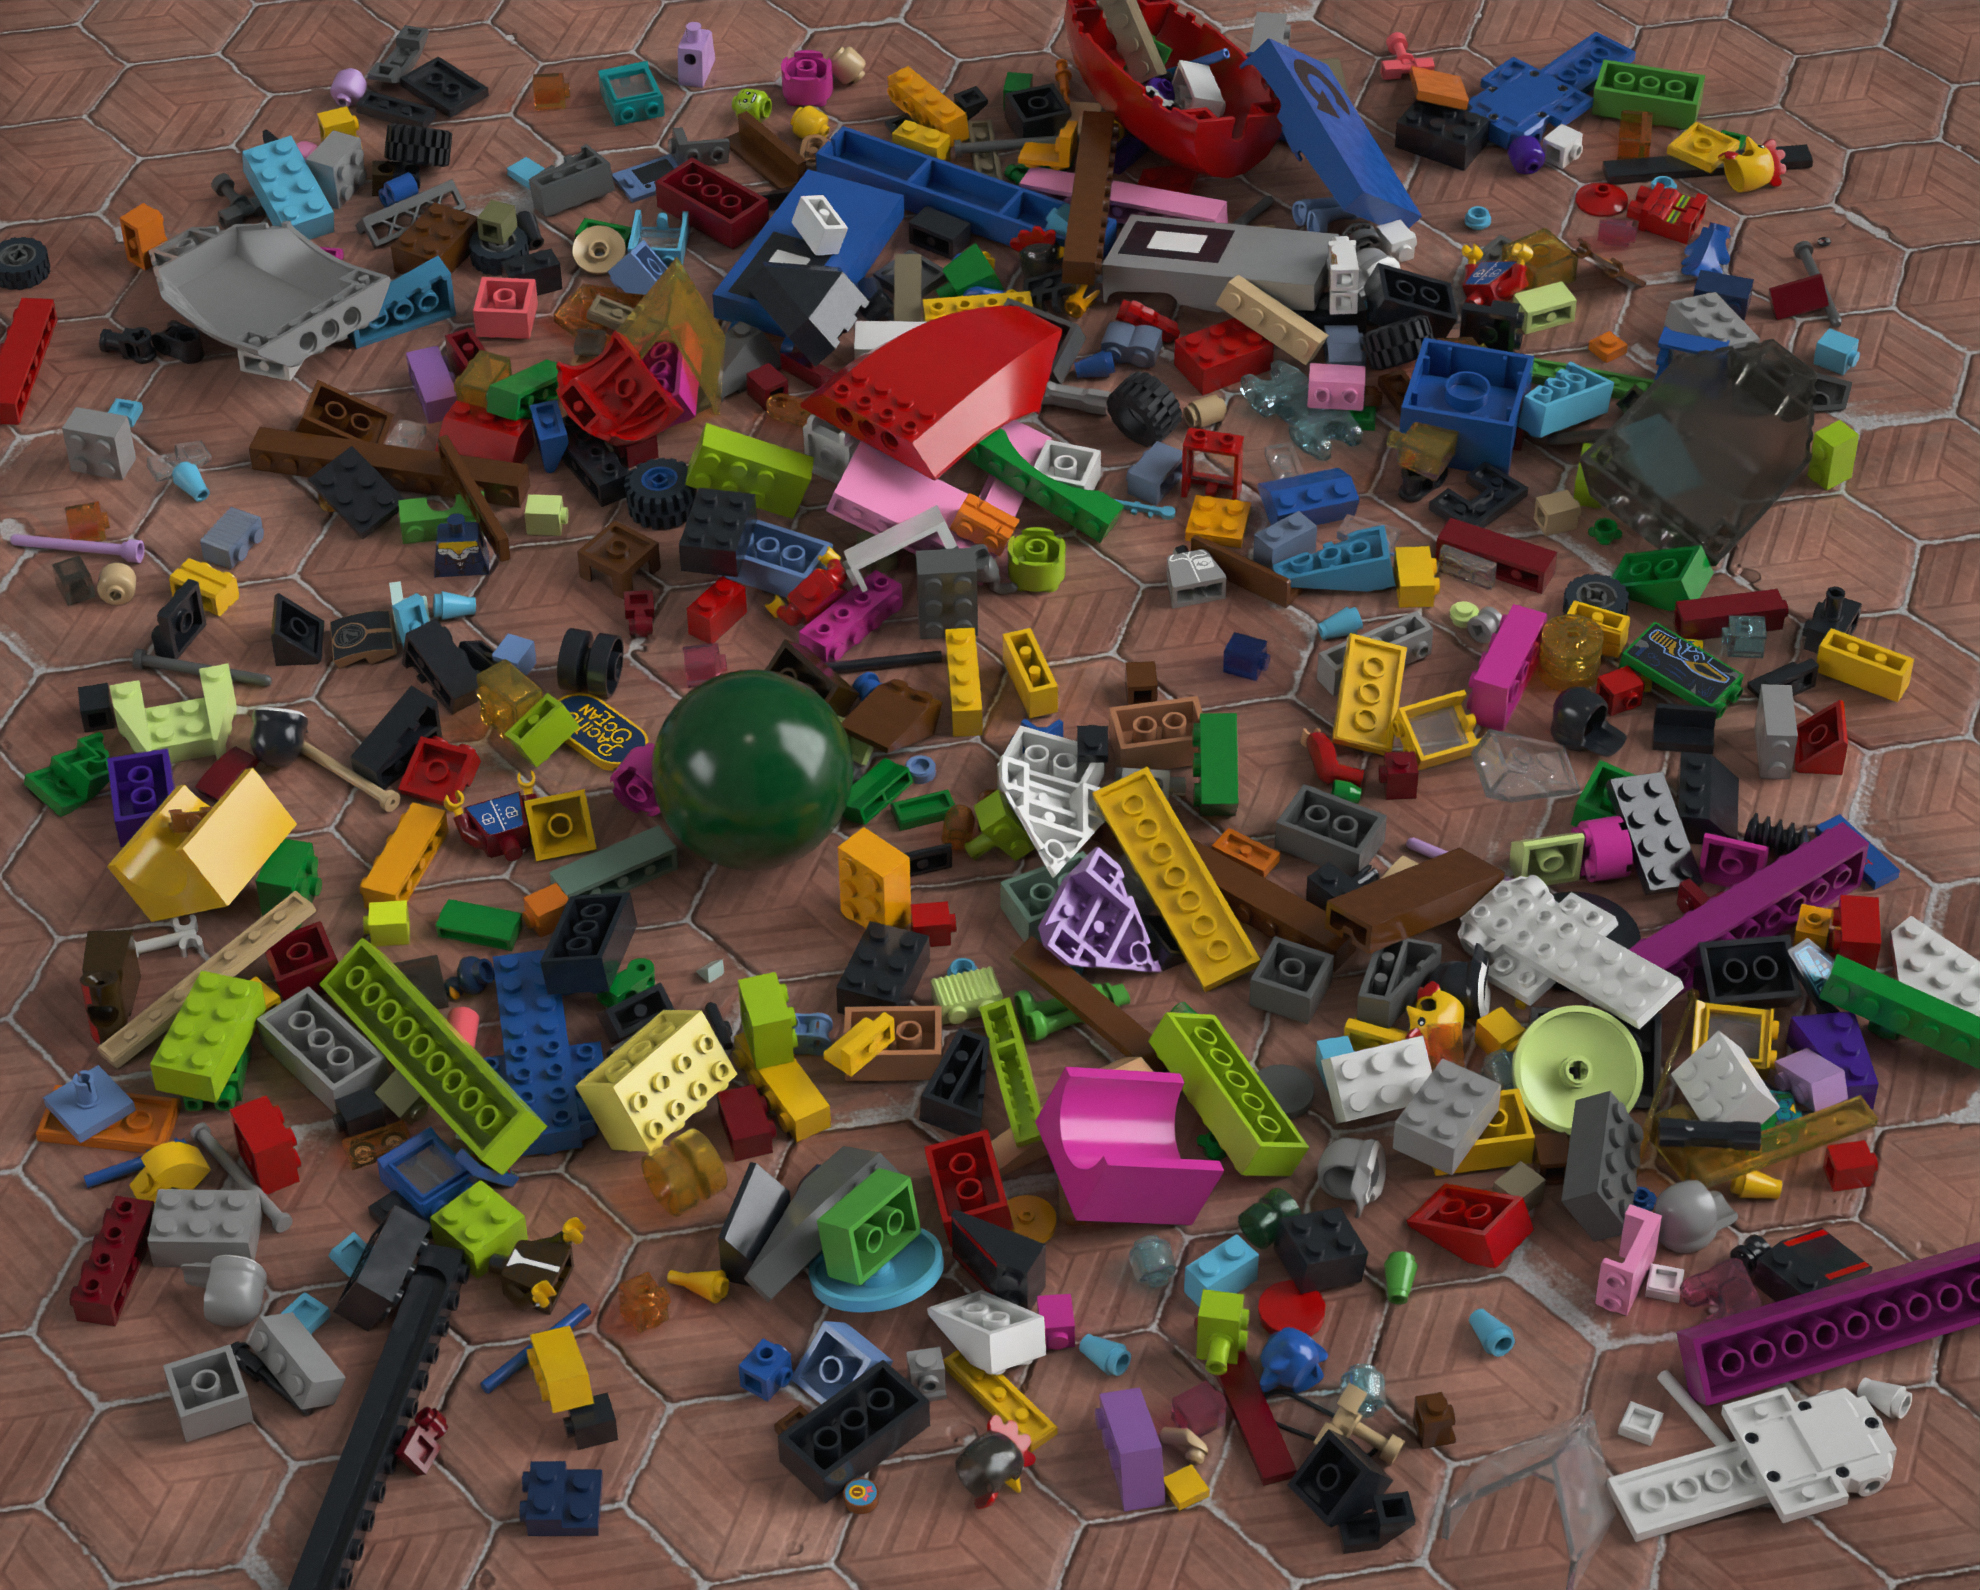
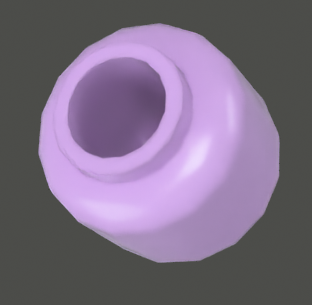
M348 68L341 70L335 75L330 88V94L341 107L356 106L355 104L365 94L367 82L362 73L356 69Z

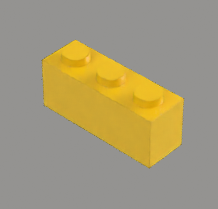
M1031 628L1002 634L1003 661L1029 718L1058 712V685Z
M1831 628L1819 645L1816 663L1819 664L1818 673L1898 702L1909 686L1914 659Z
M570 1325L530 1335L532 1348L526 1349L530 1369L533 1370L535 1383L539 1387L542 1402L549 1401L553 1413L594 1404L589 1374Z

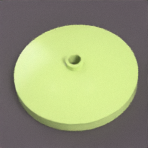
M1583 1005L1564 1006L1540 1016L1523 1032L1513 1054L1512 1082L1514 1089L1519 1088L1526 1112L1533 1120L1554 1133L1566 1132L1567 1136H1571L1575 1101L1578 1099L1611 1091L1618 1101L1625 1105L1629 1114L1641 1092L1643 1062L1634 1037L1618 1019L1594 1007ZM1574 1067L1578 1070V1077L1574 1079L1573 1074L1569 1073V1068Z

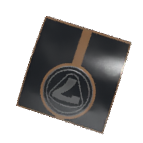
M391 611L361 612L330 622L333 662L339 669L363 658H366L370 665L397 654L393 614Z

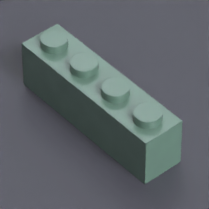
M657 825L549 872L551 885L557 883L568 898L577 895L627 892L677 870V847L662 828Z

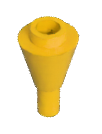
M670 1270L667 1275L668 1283L684 1286L715 1304L720 1302L729 1290V1280L726 1278L723 1270L690 1272L689 1274Z

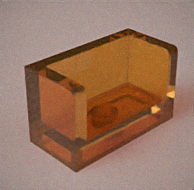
M1622 110L1617 160L1649 157L1653 112Z

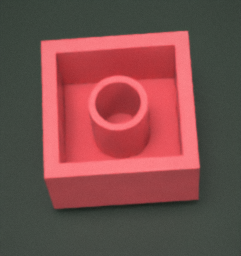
M482 277L473 309L476 336L530 339L538 307L535 279Z

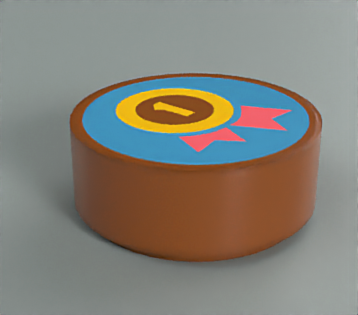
M856 1478L848 1482L844 1488V1504L849 1511L855 1514H866L877 1507L879 1491L873 1481L867 1478Z

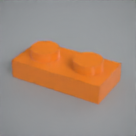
M1230 828L1216 840L1211 848L1264 878L1280 862V852Z

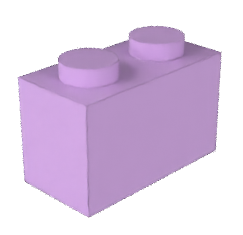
M1806 1048L1774 1061L1776 1069L1774 1079L1777 1088L1782 1092L1791 1093L1794 1100L1810 1110L1818 1112L1848 1099L1844 1070L1810 1049Z

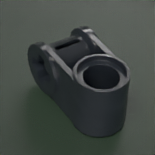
M171 320L167 323V327L164 330L152 335V344L161 354L171 356L186 364L198 363L204 358L200 333L196 328L188 327L177 320Z
M1422 454V456L1419 457L1421 458L1420 461H1423L1422 459L1423 457H1425V454ZM1417 461L1416 464H1410V466L1419 468V470L1426 473L1424 467L1418 465L1420 461ZM1404 466L1401 470L1403 483L1399 487V497L1407 502L1420 501L1424 496L1439 488L1445 482L1449 468L1446 466L1442 473L1437 475L1439 477L1436 480L1424 476L1420 472H1415L1409 466Z

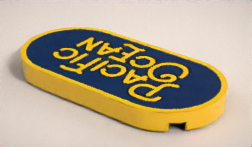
M577 693L564 696L558 700L566 707L580 726L565 743L604 770L614 771V768L620 765L633 748L645 746L648 743L647 734L643 729L596 696Z

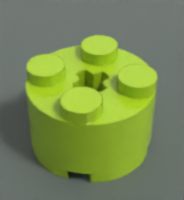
M1043 527L1026 528L1022 530L1021 535L1016 538L1013 535L1008 542V576L1011 582L1017 584V591H1045L1050 593L1055 592L1059 588V584L1065 577L1066 545L1063 538L1059 539L1054 536V531Z

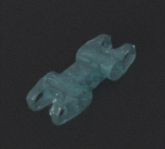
M1276 360L1270 363V376L1272 380H1262L1253 374L1241 377L1240 389L1252 408L1263 417H1269L1276 413L1289 424L1288 430L1291 440L1303 452L1320 461H1326L1332 458V444L1330 440H1339L1351 447L1361 444L1362 430L1348 410L1319 409L1307 406L1309 378L1298 368L1287 364L1283 360Z

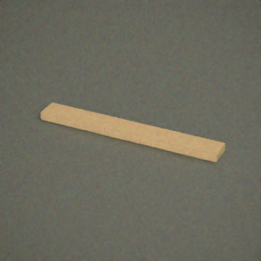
M294 891L97 1048L100 1055L118 1070L171 1027L201 970L231 977L236 976L315 913L316 909L313 904L297 891Z

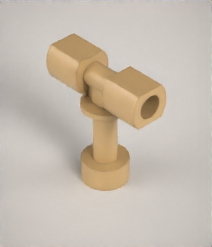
M1348 1383L1337 1402V1405L1340 1407L1331 1422H1325L1313 1443L1317 1445L1328 1429L1349 1439L1353 1434L1380 1450L1382 1453L1379 1459L1392 1465L1405 1441L1394 1434L1390 1439H1387L1360 1422L1363 1415L1359 1414L1358 1410L1368 1394L1355 1385Z

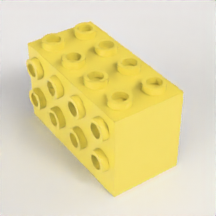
M663 1010L575 1087L612 1150L650 1153L659 1149L667 1136L683 1128L685 1121L692 1114L703 1110L711 1097L718 1092L724 1091L729 1086L728 1082L737 1075V1072L702 1010Z

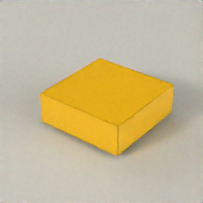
M1192 1464L1164 1477L1165 1492L1179 1511L1210 1495V1489Z

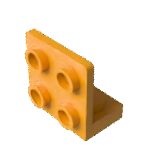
M1068 120L1065 128L1060 129V134L1056 138L1055 144L1025 142L1018 156V163L1024 164L1028 168H1037L1039 166H1050L1053 170L1069 168L1077 152L1078 121Z

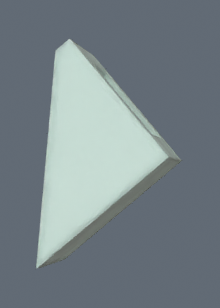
M723 959L708 963L697 970V974L706 982L711 983L724 974Z

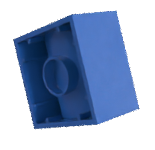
M1424 338L1401 407L1399 443L1401 445L1398 449L1397 459H1402L1407 451L1408 456L1409 453H1413L1412 457H1416L1413 455H1421L1419 453L1414 454V450L1410 449V447H1415L1418 450H1432L1453 456L1446 465L1448 468L1471 472L1483 462H1487L1509 475L1524 396L1531 392L1534 356Z

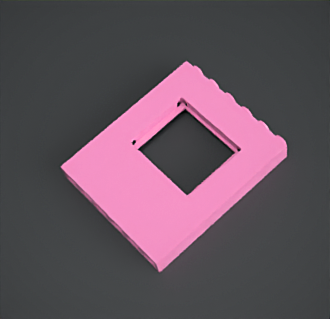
M1016 420L1001 427L1006 432L1009 441L1016 451L1033 467L1046 440L1052 439ZM860 441L833 493L826 511L877 535L937 505L948 528H950L968 494L939 479L934 481ZM989 474L979 495L981 500L1014 517L1025 497L991 474ZM950 530L959 548H970L976 545L974 542L961 538L957 533ZM936 531L903 549L916 554V551L939 550L945 546ZM989 552V554L995 559L997 555ZM977 582L978 585H983V583Z

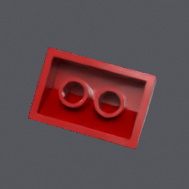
M457 400L443 417L438 436L448 435L459 455L520 464L534 447L531 420L520 418L514 421L489 413L487 408ZM438 443L436 444L435 452H439Z

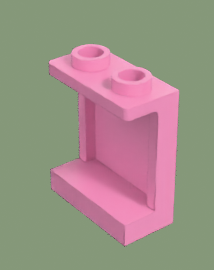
M1310 363L1307 406L1319 409L1362 411L1364 406L1366 366Z
M1631 1204L1629 1205L1625 1213L1619 1256L1625 1258V1261L1619 1263L1608 1258L1603 1259L1595 1301L1597 1305L1612 1312L1628 1315L1650 1270L1651 1263L1653 1264L1655 1259L1662 1215Z

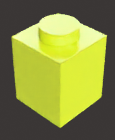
M407 900L369 903V915L363 916V928L365 935L370 934L373 946L410 944V918Z

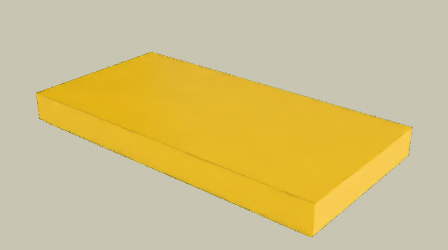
M1352 633L1349 634L1345 649L1332 743L1383 756L1385 753L1392 752L1394 741L1392 720L1399 707L1407 647Z

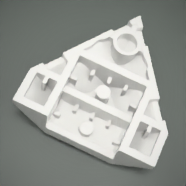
M1005 755L999 758V784L1010 807L1018 816L1050 875L1054 878L1106 821L1092 792L1101 788L1082 782L1069 794L1030 781L1028 763Z

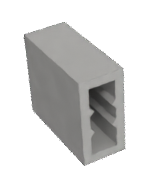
M1761 684L1754 726L1759 776L1765 779H1790L1798 737L1792 685Z

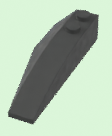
M847 1146L840 1148L801 1183L744 1279L767 1302L772 1300L823 1254L817 1219L878 1168L901 1173L880 1152Z

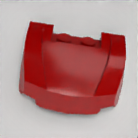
M616 330L612 333L611 339L603 352L593 360L578 366H571L561 362L556 364L559 386L556 391L568 416L584 431L614 446L636 444L647 440L668 427L685 411L672 394L662 387L640 359L641 355L629 339Z

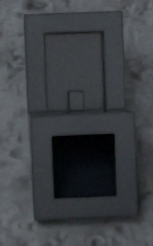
M1409 1492L1373 1495L1372 1512L1362 1513L1336 1525L1343 1554L1378 1550L1414 1526L1416 1519Z

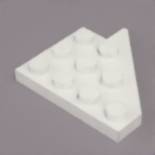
M1912 916L1908 917L1891 931L1890 947L1895 979L1980 1017V961Z

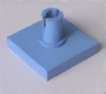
M99 1065L89 1071H79L80 1076L76 1073L72 1081L43 1097L45 1106L79 1143L84 1142L136 1111L132 1099Z

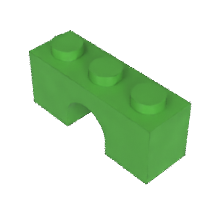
M455 494V505L444 511L431 509L428 506L427 497L398 500L403 544L436 541L437 526L441 523H448L447 518L452 514H462L465 522H476L460 494Z

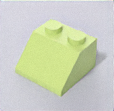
M1566 833L1511 842L1509 864L1514 877L1536 875L1546 886L1579 881L1585 840L1584 834Z

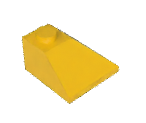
M585 789L524 801L536 861L597 849Z

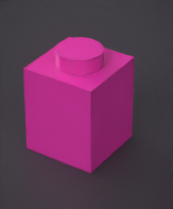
M1071 1294L1037 1296V1314L1044 1316L1046 1349L1059 1350L1075 1347V1322Z

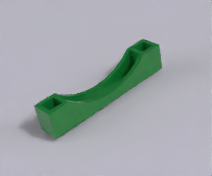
M1001 428L983 439L963 456L1099 543L1104 540L1116 525L1124 508V505L1102 491L1072 487L1044 475L1031 466L1016 451L1009 441L1006 432Z

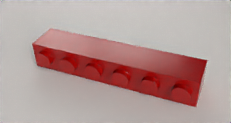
M21 298L18 308H15L13 311L12 324L7 327L6 340L0 346V424L19 425L58 321L54 299Z

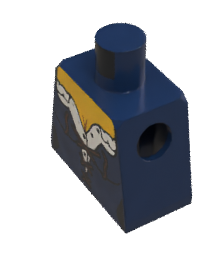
M462 514L450 515L447 518L448 523H441L437 526L434 577L489 575L490 554L479 523L465 522Z

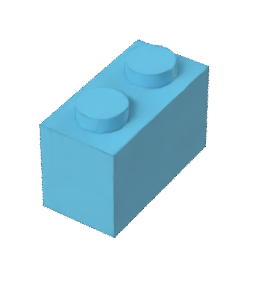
M1238 1234L1234 1235L1185 1267L1184 1293L1199 1307L1203 1289L1237 1294L1258 1280L1259 1254Z

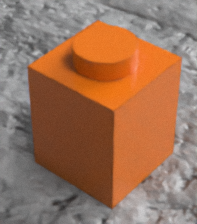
M557 883L523 897L525 911L522 912L523 920L529 929L533 928L540 938L554 932L569 899Z

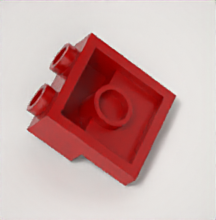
M421 736L398 790L403 795L443 806L444 799L448 795L451 803L458 804L455 796L456 790L463 793L465 786H471L481 760L476 750L469 745L459 744V746H456L437 736H433L432 739Z

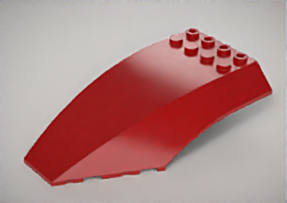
M1020 306L982 307L942 316L921 324L858 357L802 401L801 408L935 481L978 443L999 428L1024 415L1033 412L1038 415L1040 414L1042 399L1046 393V385L1049 382L1054 357L1057 354L1058 343L1062 336V328Z

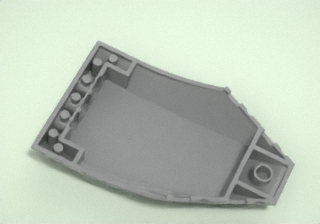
M283 221L281 223L282 226L269 227L268 222L234 224L226 230H219L218 226L191 227L148 251L161 297L188 322L224 344L288 367L299 366L307 357L325 351V347L334 342L345 340L351 332L366 328L369 322L378 318L391 282L390 277L354 266L329 254L295 229L291 221Z

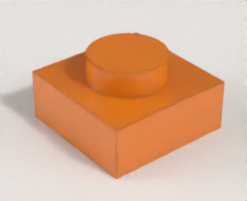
M1611 331L1590 340L1588 350L1605 363L1626 354L1628 344Z

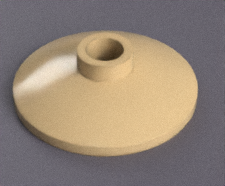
M592 226L583 230L576 237L572 253L576 264L582 270L591 274H606L625 256L626 246L622 236L613 228ZM598 252L604 253L602 256H595Z

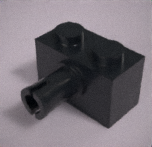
M1840 587L1828 588L1823 603L1818 602L1815 607L1813 619H1808L1802 631V636L1806 637L1804 649L1818 654L1819 645L1831 628L1852 636L1859 623L1862 603L1845 598L1846 593Z
M1328 862L1307 877L1306 901L1326 911L1328 900L1380 880L1379 873L1375 868L1372 869L1371 865H1366L1361 871L1350 877Z

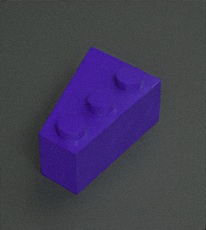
M1848 1011L1791 1017L1786 1040L1791 1049L1795 1048L1797 1052L1808 1048L1844 1070L1848 1099L1835 1104L1841 1113L1873 1110L1879 1083L1856 1015Z

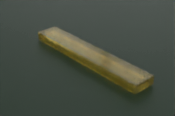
M1860 1095L1761 1131L1760 1151L1715 1148L1690 1157L1688 1166L1698 1181L1706 1188H1710L1876 1127L1878 1118Z

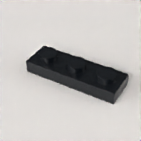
M367 91L355 104L356 112L396 124L427 128L436 118L435 108L372 91Z

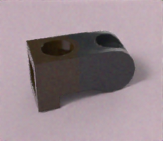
M372 161V196H379L378 191L384 188L385 182L408 172L414 177L419 190L421 186L420 168L414 163Z

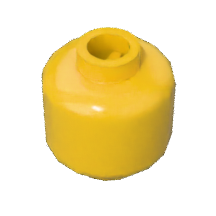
M807 105L804 108L799 107L790 121V124L793 126V133L801 139L813 134L822 135L826 138L830 131L828 116L811 105Z

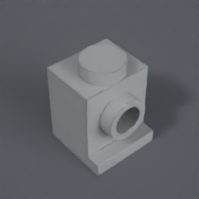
M934 1347L907 1351L908 1382L923 1394L929 1402L947 1399L945 1367L941 1348Z

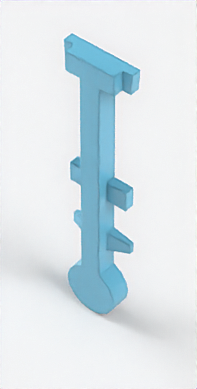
M1114 499L1124 505L1123 509L1131 510L1133 515H1137V512L1148 513V518H1151L1154 514L1160 515L1166 520H1171L1175 517V508L1172 506L1161 508L1155 505L1141 504L1138 501L1133 503Z

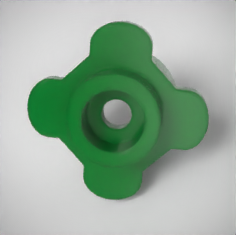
M1600 518L1595 522L1594 527L1588 529V535L1595 537L1601 545H1609L1614 539L1622 537V531L1617 529V523L1614 520Z
M1211 1131L1206 1135L1201 1134L1197 1137L1196 1143L1198 1146L1203 1147V1154L1207 1158L1221 1160L1227 1156Z

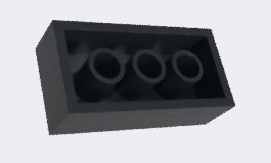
M630 892L569 897L540 961L548 995L560 994L568 996L574 993L591 992L599 994L610 991L638 925Z
M882 1360L778 1435L779 1462L822 1502L827 1503L842 1492L848 1482L861 1478L930 1426V1402L885 1360Z

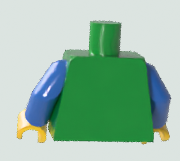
M976 243L963 253L956 254L953 260L943 268V273L949 282L936 289L938 296L946 298L1004 293L1003 290L1005 289L994 271L995 258H990L991 255L986 251L981 252ZM1009 289V290L1006 291V293H1011V292H1016V291H1015L1014 289Z

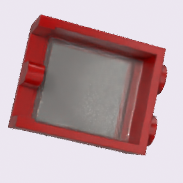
M1188 428L1182 450L1181 497L1187 498L1192 483L1205 485V496L1216 498L1219 488L1233 490L1231 500H1239L1242 490L1244 436Z

